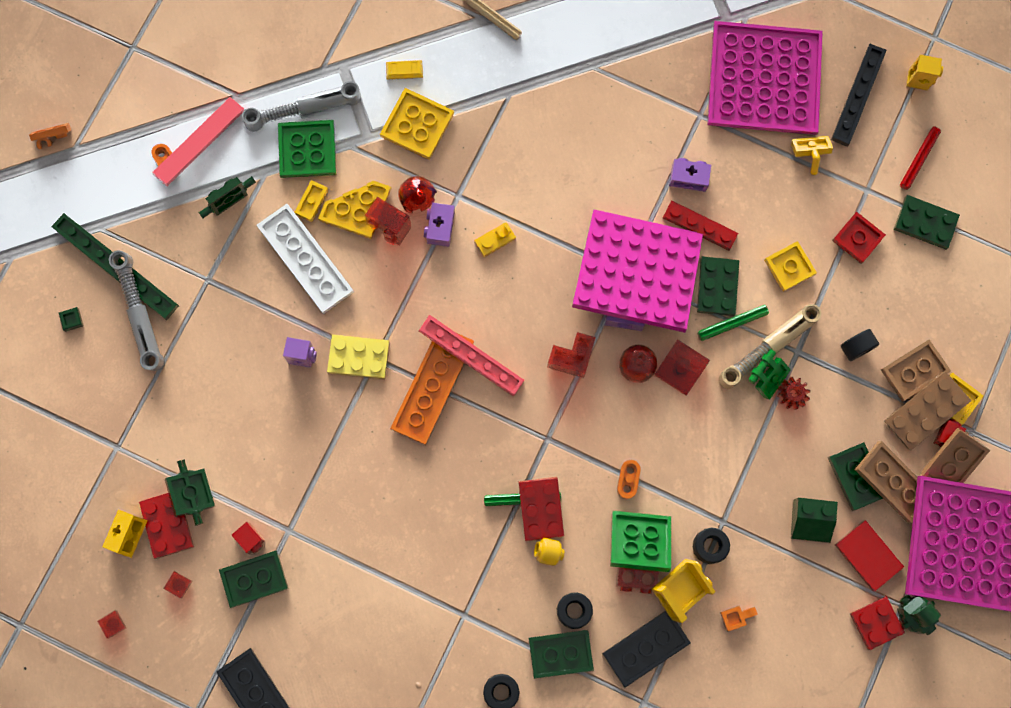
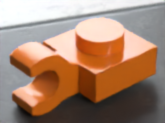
M740 606L720 612L727 632L746 626L745 619L758 615L755 607L742 611Z

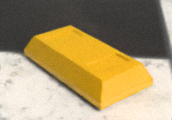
M422 60L386 62L387 80L423 78Z

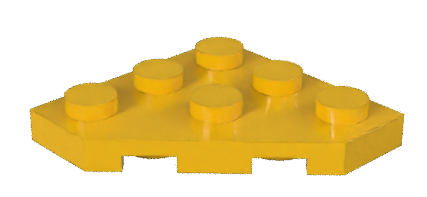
M371 181L359 189L355 188L342 194L343 196L333 200L330 199L324 203L318 220L372 239L391 192V186Z

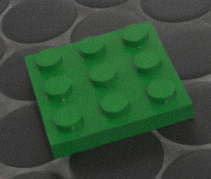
M334 120L278 123L280 178L337 175Z
M613 511L610 567L670 572L671 516Z

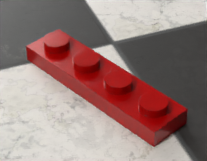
M672 200L663 216V219L685 230L703 234L702 238L730 251L738 235L737 232Z

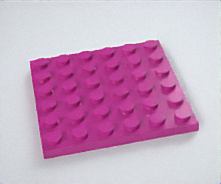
M714 21L707 125L817 135L819 132L823 31Z
M593 209L572 308L685 333L688 325L703 234Z
M918 476L905 594L1011 612V491Z

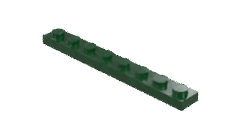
M63 213L51 227L120 282L115 269L109 264V256L112 251ZM121 258L118 260L119 266L124 263ZM132 268V274L134 275L132 278H135L133 281H136L134 284H137L135 286L137 287L136 290L139 291L137 294H140L138 297H141L140 299L167 320L179 305Z

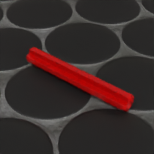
M933 126L900 183L901 188L908 190L911 187L941 133L940 128Z

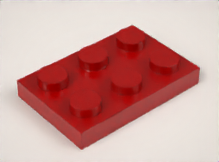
M551 477L518 481L525 541L564 536L558 478Z
M168 493L139 502L143 519L148 520L145 527L154 559L194 547L186 515L175 517Z

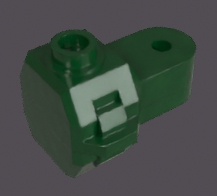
M906 595L899 601L901 605L898 608V614L903 629L908 628L911 632L930 635L936 630L935 624L939 622L941 614L934 607V601H928L920 596L910 597L909 595Z

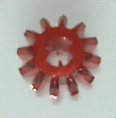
M790 377L789 381L783 380L782 385L778 387V390L781 392L777 394V397H783L780 404L786 402V408L789 409L793 406L794 410H797L799 406L804 407L806 405L805 401L810 400V397L806 394H809L811 390L805 389L808 384L806 382L801 384V378H798L796 381L793 377ZM792 390L796 391L795 394L797 395L795 397L791 395L793 393H790Z

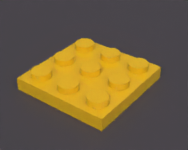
M404 88L380 132V137L430 160L454 115V110Z

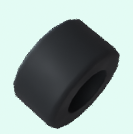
M867 329L848 339L840 346L848 360L853 361L878 347L879 342L872 330Z
M711 527L702 530L695 536L692 547L695 556L700 561L714 564L721 562L727 557L730 551V541L725 532ZM709 538L715 539L719 545L717 552L713 554L706 552L704 549V542Z
M578 592L563 596L557 605L559 621L565 627L571 629H579L586 626L593 615V606L590 600ZM571 603H578L582 607V615L577 619L568 616L567 608Z
M494 675L484 685V700L490 708H512L519 700V686L509 675ZM500 684L507 686L509 689V696L503 701L497 700L493 694L494 688Z

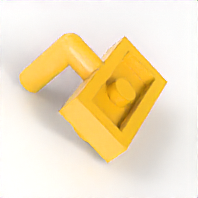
M828 136L792 139L791 142L795 157L812 156L813 160L810 171L812 175L818 174L820 155L832 154L833 150Z

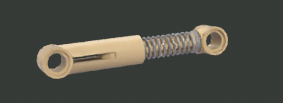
M814 304L805 306L796 315L763 339L761 345L746 355L743 360L741 359L738 364L736 363L734 366L731 365L725 368L719 376L720 385L726 389L735 387L743 379L744 375L747 374L746 372L749 373V370L752 371L754 366L760 364L762 356L767 354L770 349L777 354L813 326L821 318L820 308ZM806 312L812 313L814 318L809 319L806 316ZM798 322L801 323V325H799V326H798L796 329H794L792 332H789V331H788V330L791 329L794 325H796ZM731 374L734 377V382H729L725 375Z

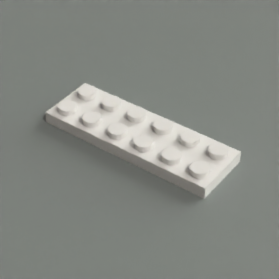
M288 204L257 224L258 229L323 314L354 293L353 289Z

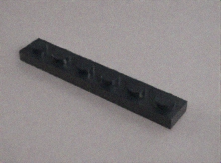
M871 43L868 45L831 137L832 141L847 147L849 146L884 59L886 49Z

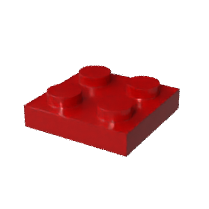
M856 211L832 241L862 264L886 234Z
M887 596L850 613L868 650H872L905 634Z

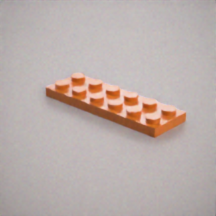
M460 335L470 343L474 344V340L469 339L463 335ZM432 341L390 429L426 445L464 363Z

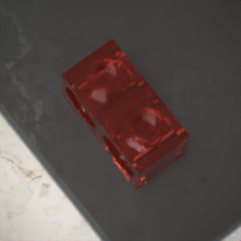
M617 567L616 587H620V591L632 592L633 588L640 589V593L652 594V588L658 584L659 571ZM624 572L631 573L632 581L630 583L623 581L622 575ZM644 574L651 576L652 582L650 585L643 583L642 577Z

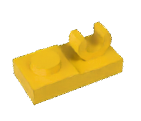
M507 222L475 239L474 243L483 257H486L515 240L516 236Z

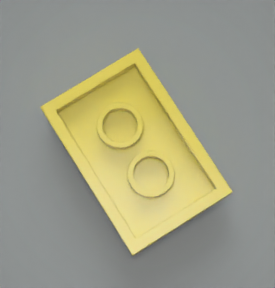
M332 334L327 373L385 379L389 340Z

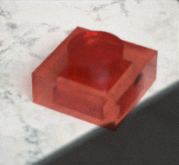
M174 571L163 589L182 599L192 580Z
M117 610L97 621L107 639L127 628Z

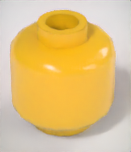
M543 538L535 545L534 557L537 558L539 563L555 566L559 560L562 561L565 551L557 540Z

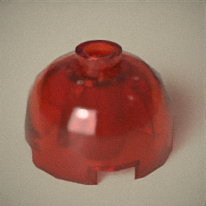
M413 176L401 184L398 190V198L406 212L413 213V211L418 209L422 212L434 203V195L437 191L428 179L421 176Z
M635 344L630 346L620 357V372L628 381L646 382L656 372L657 357L645 345Z

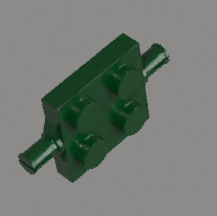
M252 176L244 182H241L238 177L229 179L224 183L223 187L218 190L215 189L208 194V197L205 198L208 202L207 207L198 213L203 219L211 213H215L216 216L220 215L248 195L246 192L247 188L255 184L256 181Z
M185 459L179 460L177 464L180 473L176 476L165 478L175 517L192 515L195 526L203 524L200 512L215 506L205 469L188 470Z

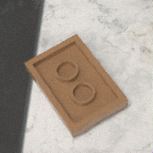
M927 340L881 369L902 402L921 391L944 371L947 373L951 372L930 340Z
M957 428L922 470L921 475L964 483L990 452V449Z

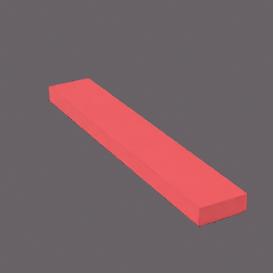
M229 97L152 172L153 175L168 186L243 113L244 108Z
M431 315L427 317L418 331L511 396H515L524 382V379Z

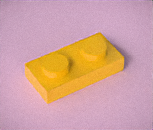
M311 180L294 213L312 222L328 192V187Z

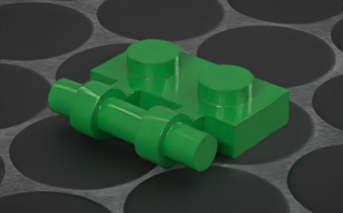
M771 349L762 356L760 364L751 371L752 375L748 379L752 384L759 380L755 388L764 398L769 400L791 371L781 358L776 357L773 360L776 352Z

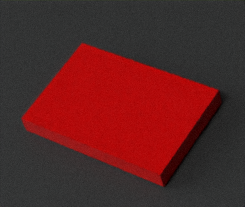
M866 520L835 544L873 592L904 568V565Z

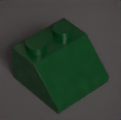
M799 497L794 499L791 539L831 543L837 522L838 502Z

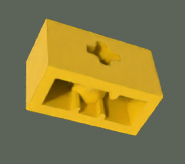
M920 54L908 70L906 87L928 91L936 83L937 78L942 76V59Z
M118 510L102 547L132 558L148 520Z

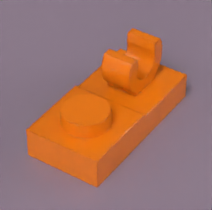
M69 123L32 132L29 136L31 141L37 140V148L42 149L41 141H46L48 147L52 146V141L49 136H56V139L66 137L71 128Z

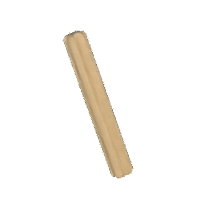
M463 0L515 40L521 37L522 31L481 0Z

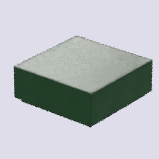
M78 307L59 312L63 331L66 332L84 326Z

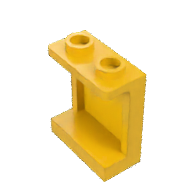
M685 559L652 588V591L673 621L683 623L687 619L685 613L706 594L713 595L715 593L712 587L713 583L703 574V568L697 561Z

